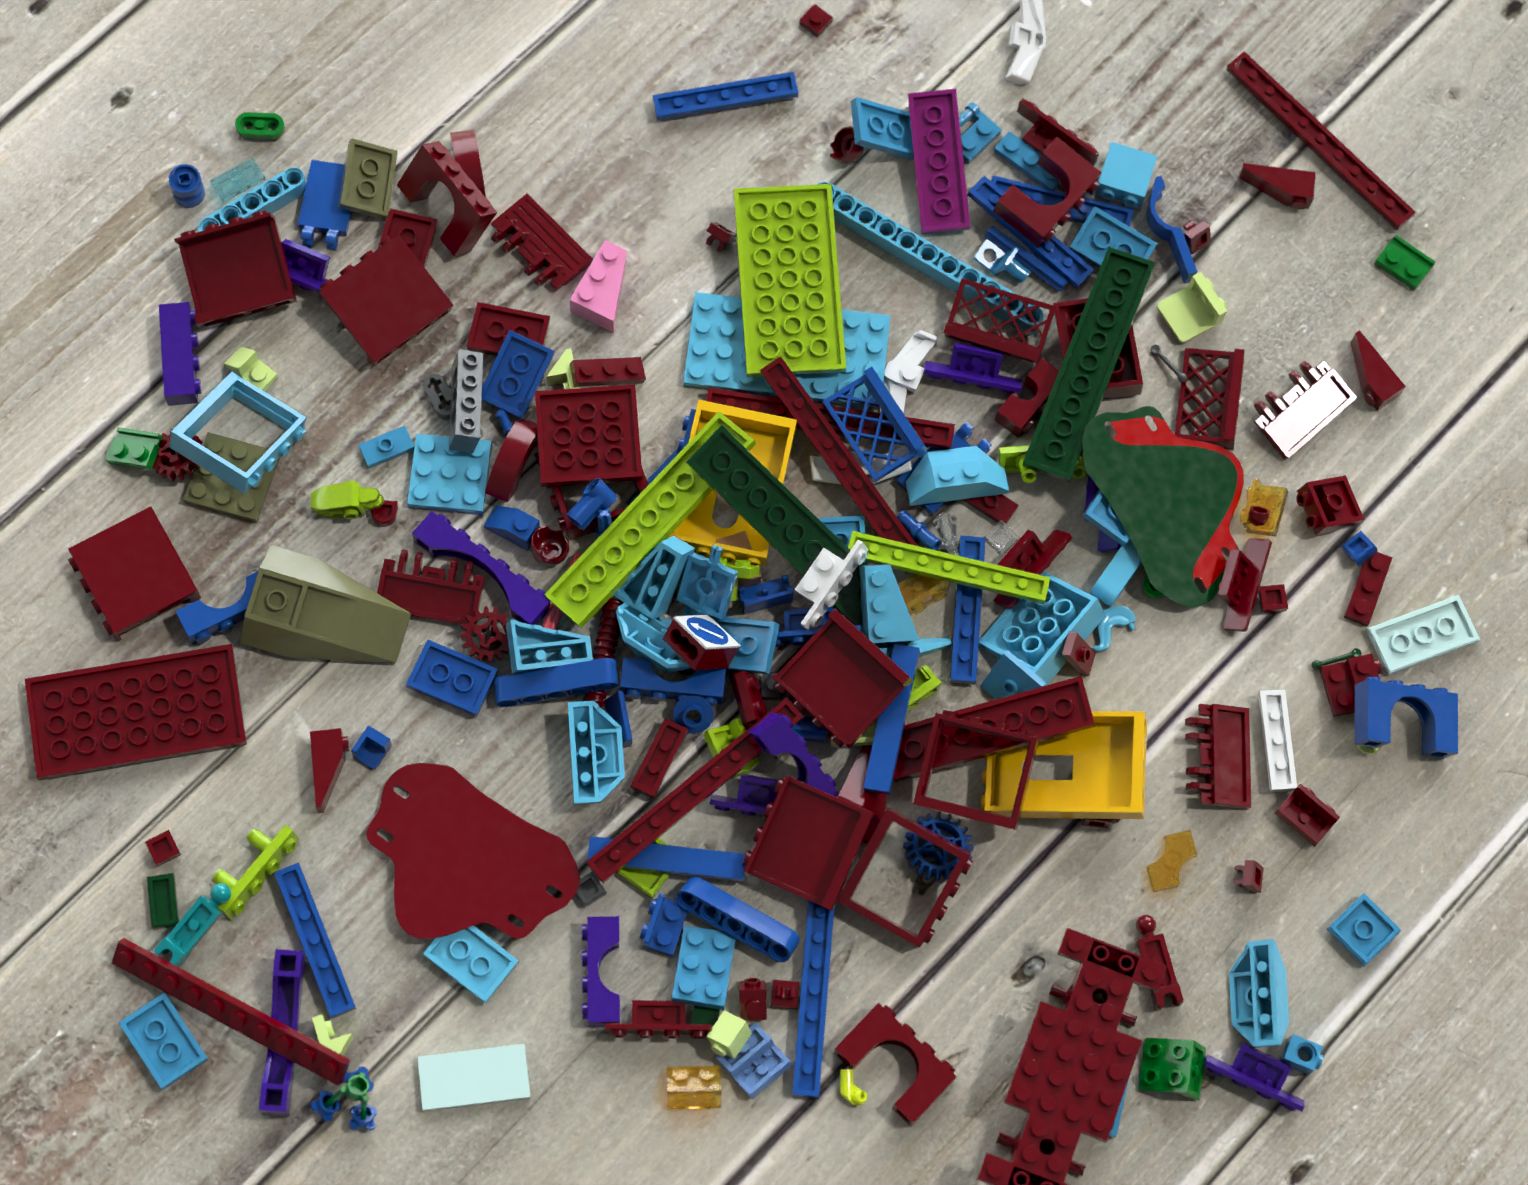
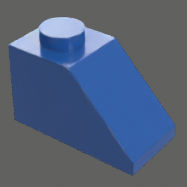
M496 506L485 523L484 528L528 551L531 547V536L536 529L540 528V521L517 508Z

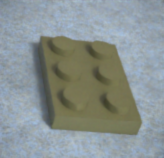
M351 138L348 142L338 208L386 220L389 212L398 151Z

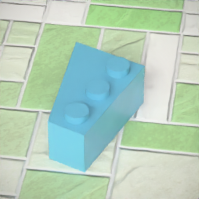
M675 536L660 542L641 562V565L628 576L627 581L613 596L653 620L665 614L684 574L688 556L694 552L695 548Z
M859 566L863 634L873 643L919 640L891 566Z
M512 619L506 623L512 674L593 660L590 636L553 630L535 624L530 625Z

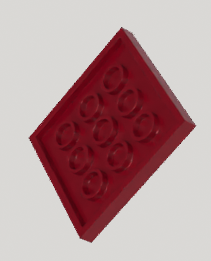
M635 384L535 391L541 487L590 484L596 478H600L604 483L643 480Z

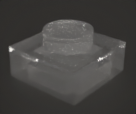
M1001 520L984 538H986L985 542L999 555L1003 556L1019 540L1020 536Z

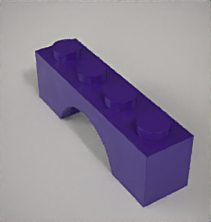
M771 712L749 731L763 752L773 756L780 753L791 755L798 770L797 780L835 797L839 795L834 788L836 786L835 781L830 775L824 774L821 770V762L815 755H810L806 747L808 745L799 734L796 735L791 729L793 724L787 716Z
M619 916L587 917V925H582V941H587V951H582V967H587V977H582V993H588V1003H582V1019H588V1027H605V1023H620V995L608 990L599 977V967L602 960L610 952L619 948Z

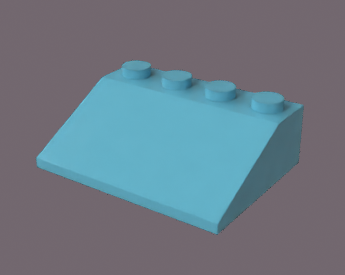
M1044 571L1041 575L1050 577L1045 603L1041 604L1020 599L1012 609L1007 608L979 640V645L998 660L1005 651L1009 650L1048 685L1067 662L1062 655V651L1069 631L1077 632L1085 641L1105 617L1098 598Z

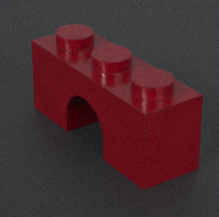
M1041 358L1027 375L1024 384L1034 393L1035 397L1030 400H1022L1012 393L997 411L995 421L1016 437H1019L1023 431L1028 433L1036 422L1033 419L1038 413L1040 415L1043 413L1059 370Z

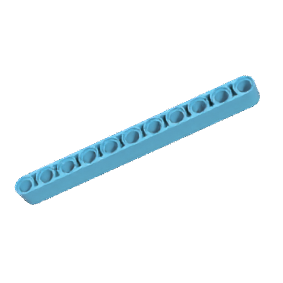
M820 182V183H818V184H831V183H829V182ZM831 184L834 221L953 292L957 293L961 278L1014 293ZM841 207H847V208H849L850 210H849V211H842V210H840L839 208H841ZM867 219L870 223L864 224L860 220ZM887 231L891 235L884 236L881 234V232ZM901 244H909L912 247L904 248ZM929 256L933 260L926 261L922 257ZM944 268H949V269H951L953 272H952V273H946V272L943 271V269H944ZM965 285L962 294L965 299L971 301L979 297L976 288ZM980 290L982 295L987 292L984 290ZM993 293L994 298H984L990 310L1003 304L999 295ZM1003 296L1005 302L1010 300V298ZM979 300L978 302L974 303L975 305L987 311L982 300ZM1016 300L1009 304L1016 309L1011 311L1013 317L1026 311L1023 302ZM1027 304L1029 309L1034 307L1033 305ZM1005 307L992 313V315L1004 322L1011 319ZM1041 308L1031 312L1037 324L1043 322L1044 313ZM1029 314L1015 320L1021 332L1035 326L1034 323L1026 320V318H1030ZM1013 322L1009 324L1012 327L1016 328ZM1035 329L1026 335H1035L1038 331Z

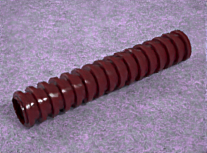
M610 598L602 607L601 612L603 614L600 616L601 622L598 625L600 629L597 630L598 637L595 639L597 644L594 645L593 660L601 658L615 659L613 654H616L615 647L618 645L616 639H619L620 635L618 633L620 626L616 610L624 603L621 600ZM608 690L584 694L586 697H583L582 701H595L603 709L602 707L605 706L604 699L607 697L605 692Z

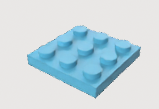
M416 434L407 502L408 508L483 514L492 442L489 440H479L474 453L449 450V437Z

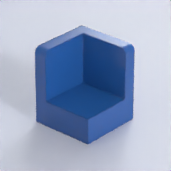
M368 725L352 748L351 753L353 758L375 770L391 748L392 743L390 738Z

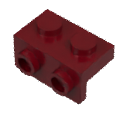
M1302 784L1296 787L1274 813L1313 847L1320 842L1340 818L1331 806L1324 804L1315 796L1311 789L1304 787Z

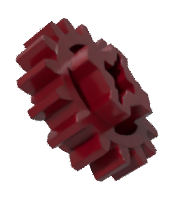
M171 431L168 436L162 433L164 439L158 445L160 449L152 468L163 479L168 477L171 482H174L176 476L181 481L184 480L185 474L193 476L192 470L194 468L200 469L201 467L170 448ZM195 435L192 440L202 445L203 442L198 436Z
M485 606L483 613L475 609V617L466 616L465 619L469 624L461 625V629L466 631V633L460 634V639L467 641L462 647L463 649H471L470 657L476 653L478 661H481L483 657H487L488 663H491L493 656H496L498 660L502 659V651L509 654V648L507 647V622L505 621L506 612L500 616L497 614L498 608L495 607L493 612H489L488 607ZM488 618L486 623L474 625L477 621ZM497 622L502 625L505 634L499 631L496 625ZM492 625L491 635L495 637H490L486 645H484L485 635L483 633ZM471 635L477 638L480 644L479 648L473 643ZM494 644H501L499 648L492 651H488V648Z

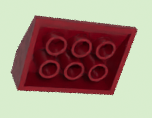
M1088 298L1053 303L1056 306L1055 319L1063 360ZM1131 325L1104 394L1106 398L1135 396L1142 393L1143 380L1133 325Z

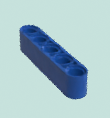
M601 658L497 677L494 679L496 705L499 707H511L616 688L618 686L616 660L613 658Z
M690 877L676 895L678 905L684 910L777 962L788 961L800 942L798 934L791 928L699 877Z

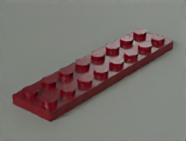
M1082 676L953 711L958 713L957 718L968 720V716L984 719V725L993 726L994 722L1009 725V731L1018 733L1019 728L1034 731V737L1039 738V742L1096 727ZM934 717L904 725L893 777L896 782L921 774ZM944 724L933 771L1024 747L1029 744Z

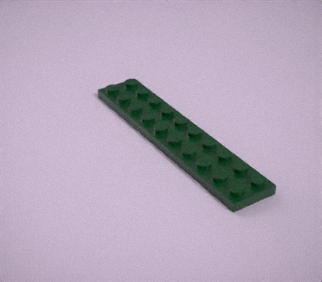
M1108 247L1022 464L1023 467L1034 469L1037 472L1070 483L1083 450L1084 429L1097 415L1155 267V262Z
M722 425L685 462L803 577L823 548L842 560L851 551ZM864 563L856 567L852 573L851 581L848 585L843 586L838 593L836 603L833 605L854 626L861 625L862 633L859 566H866Z

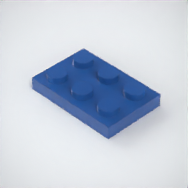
M509 330L483 384L481 400L524 419L535 396V391L538 390L555 351Z
M427 640L406 683V687L477 717L498 674V669L431 640Z

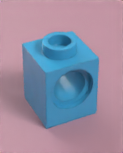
M1292 1034L1286 1041L1280 1060L1291 1065V1068L1309 1075L1315 1069L1319 1070L1324 1055L1320 1053L1323 1046ZM1298 1050H1305L1309 1055V1061L1300 1060Z

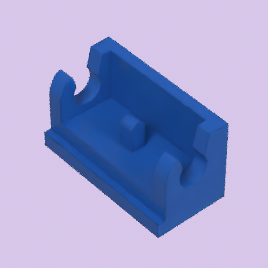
M788 575L746 588L739 587L737 594L744 615L792 602L794 591L792 586H789Z

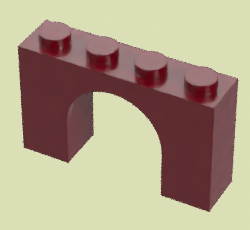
M1058 137L1042 152L1037 164L1059 181L1063 187L1065 199L1056 205H1041L1012 185L997 201L993 210L994 213L1037 247L1044 241L1050 242L1057 232L1055 231L1057 226L1063 227L1071 217L1069 213L1073 209L1079 210L1086 200L1084 198L1086 194L1092 195L1100 185L1098 179L1102 172Z
M440 141L422 144L397 183V187L412 203L428 199L439 181L445 184L453 197L454 215L439 239L453 256L469 253L485 232L497 211Z
M878 1003L839 1043L833 1053L849 1069L854 1071L879 1046L893 1044L907 1050L916 1064V1079L908 1090L894 1103L892 1109L912 1127L955 1081L957 1076L954 1074L955 1069L946 1060L941 1062L934 1055L936 1053L935 1050L927 1042L921 1043L915 1037L916 1032L908 1024L904 1023L902 1025L895 1019L897 1015L889 1006H882Z

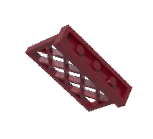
M961 278L943 334L952 339L985 349L1000 351L1005 355L1037 364L1042 356L1041 354L1056 306ZM965 285L976 288L979 297L966 303L962 295ZM980 290H984L987 292L982 295ZM993 293L999 295L1003 304L990 310L984 298ZM1003 296L1010 298V300L1005 302ZM962 299L964 305L959 307L960 300ZM982 300L987 312L974 318L968 306ZM1016 300L1023 302L1026 311L1013 317L1007 305ZM1027 304L1033 305L1034 307L1029 309ZM1005 307L1011 319L998 325L992 313ZM966 308L972 320L965 324L954 322L956 313ZM1038 308L1049 310L1047 320L1037 324L1031 312ZM1029 314L1035 326L1021 332L1015 320ZM990 315L996 327L987 332L980 330L977 321ZM1013 322L1019 334L1010 339L1004 337L1000 328ZM974 323L976 328L969 327V325ZM1045 325L1043 332H1041L1039 327ZM1037 329L1041 337L1038 347L1027 344L1024 335ZM998 330L1000 336L993 334V332ZM1021 337L1024 343L1016 341V339Z
M1185 348L1182 373L1187 375V380L1181 382L1175 428V435L1177 437L1215 445H1224L1225 449L1234 450L1245 349L1235 348L1234 352ZM1199 356L1205 363L1194 369L1189 363V357ZM1218 358L1229 359L1228 366L1221 371L1213 365V362ZM1209 366L1216 375L1206 382L1199 372ZM1195 376L1202 385L1192 392L1186 385V382ZM1220 378L1226 385V388L1217 394L1209 385ZM1206 388L1213 398L1203 404L1196 395ZM1193 399L1199 408L1189 414L1183 407L1186 402ZM1218 401L1223 407V411L1214 417L1207 407ZM1204 411L1211 420L1200 427L1193 418ZM1188 421L1197 429L1191 435L1180 434L1181 427ZM1215 424L1221 430L1220 437H1210L1204 430Z

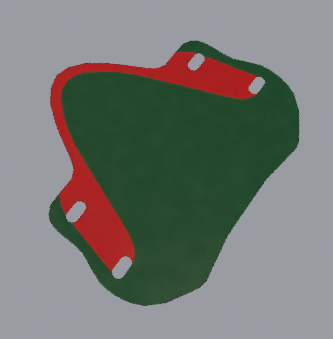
M1144 406L1127 413L1106 412L1094 417L1085 427L1082 440L1085 470L1106 497L1131 539L1150 583L1155 589L1175 603L1186 607H1197L1206 604L1218 592L1219 584L1224 575L1226 559L1222 554V548H1227L1229 552L1231 549L1240 550L1229 529L1230 521L1239 502L1244 484V472L1240 461L1233 453L1221 446L1177 437L1171 432L1161 413L1152 406ZM1146 416H1150L1157 427L1156 431H1152L1145 420ZM1105 422L1111 423L1116 432L1115 437L1109 435L1105 428ZM1198 577L1202 580L1206 587L1205 593L1200 592L1195 583V578Z

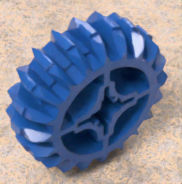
M937 812L936 819L933 818L931 813H927V822L922 817L917 819L918 824L965 850L973 852L974 846L967 844L973 838L971 835L964 836L968 831V827L963 826L959 828L960 819H957L954 823L951 822V814H948L946 819H942L941 812ZM939 829L948 831L953 836L945 837L940 833ZM906 832L905 838L908 841L903 843V848L909 851L904 854L905 859L913 858L908 866L910 868L918 866L916 875H920L922 871L926 872L925 880H929L931 875H935V882H939L941 875H943L947 881L950 877V872L952 873L959 858L957 857L948 864V851L933 849L934 844L931 842L918 848L917 841L920 836L912 832ZM923 857L934 858L937 865L927 862Z

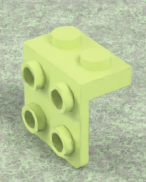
M1199 272L1192 276L1188 287L1160 301L1157 304V310L1178 341L1186 343L1221 324L1227 313V306L1221 297L1218 298L1214 292L1212 282Z

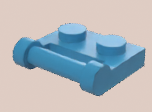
M970 102L965 107L966 110L959 116L960 128L971 118L977 121L961 135L963 160L967 164L975 159L1002 132V129L981 112L974 102Z

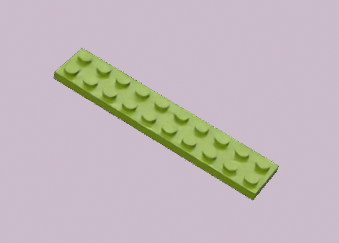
M718 411L544 594L548 600L580 628L627 581L628 576L641 565V562L659 543L666 540L713 490L685 463L712 433L722 425L748 451L756 445L754 439Z

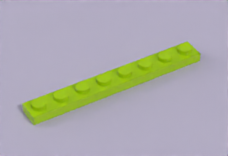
M852 531L848 548L851 550L857 540L863 542L868 548L867 557L864 562L876 565H890L891 568L1041 604L1045 603L1050 577Z

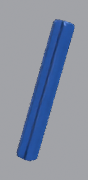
M991 226L987 230L985 237L1006 253L1017 247L1019 250L1015 254L1014 259L1060 292L1065 288L1068 281L995 226Z

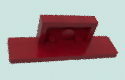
M1024 98L1020 100L1017 113L1034 124L1022 138V141L1042 154L1049 144L1058 137L1093 166L1096 164L1099 152L1092 144L1085 143L1077 137L1075 132L1061 126L1053 116L1046 115L1039 110L1035 103L1028 102Z
M1055 529L1042 543L1035 532L1027 530L997 565L1041 575L1058 554L1065 549L1072 536L1070 533ZM998 594L993 601L996 605L1012 609L1019 602L1020 598Z
M1250 538L1244 553L1236 549H1231L1229 558L1225 563L1224 575L1218 587V595L1229 605L1223 628L1226 631L1246 632L1272 546L1270 539Z
M728 670L741 721L747 730L765 716L767 712L760 692V684L756 673Z
M632 1000V1024L605 1023V1033L610 1034L612 1038H625L626 1034H637L638 1038H652L653 1034H664V1038L668 1039L680 1038V1035H690L692 1039H705L706 1035L712 1031V1025L685 1024V1004L658 1000Z

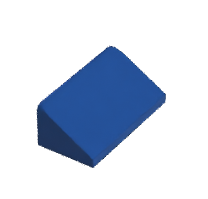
M618 691L605 700L604 707L605 712L621 726L623 748L632 745V734L624 693Z

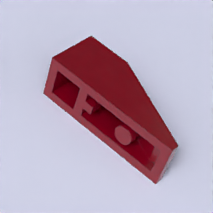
M1244 163L1239 173L1241 180L1285 206H1291L1298 210L1309 209L1314 199L1316 172Z
M1359 330L1350 342L1359 382L1366 402L1379 411L1398 398L1406 386Z
M341 728L310 731L315 804L318 813H324L345 763V752L350 751L348 736L343 735Z

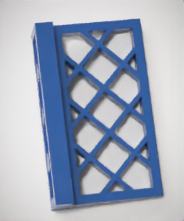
M870 367L864 371L865 375L822 402L873 480L877 482L915 457L920 458L927 454L924 443L874 368ZM864 384L868 389L866 399L853 397L855 389ZM839 399L848 401L845 413L834 411L831 404ZM852 402L865 404L862 416L849 413ZM869 405L880 407L879 419L866 417ZM848 418L861 420L858 432L846 429ZM865 421L878 424L875 435L862 433ZM882 424L894 428L892 439L879 436ZM861 438L874 440L871 452L860 450L859 443ZM878 441L891 443L888 455L875 453ZM895 444L906 446L910 452L902 458L892 456ZM865 456H869V457H870V458H869V462L867 461V459L865 458ZM873 459L887 460L885 468L875 473L872 468Z

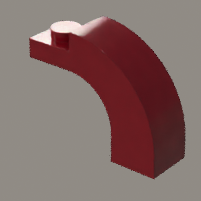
M474 129L450 133L454 160L486 198Z
M522 419L520 422L514 423L493 465L485 490L486 494L509 502L516 493L526 461L538 442L537 424L535 422Z

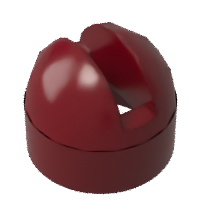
M1251 506L1249 521L1254 526H1263L1269 519L1270 511L1261 506Z

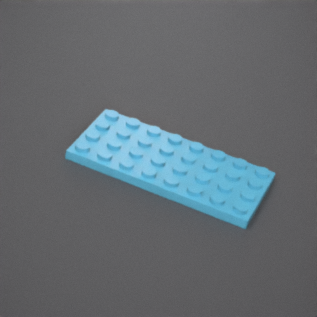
M695 292L683 386L703 389L714 388L778 397L763 376L747 377L741 297ZM842 310L846 372L795 375L813 402L823 403V400L865 375L864 371L870 367H873L882 382L884 381L891 315ZM862 384L856 388L853 397L866 399L868 393L866 386ZM839 399L832 404L847 406L848 401ZM857 402L851 403V406L864 408L865 405ZM868 406L871 409H880L879 406Z

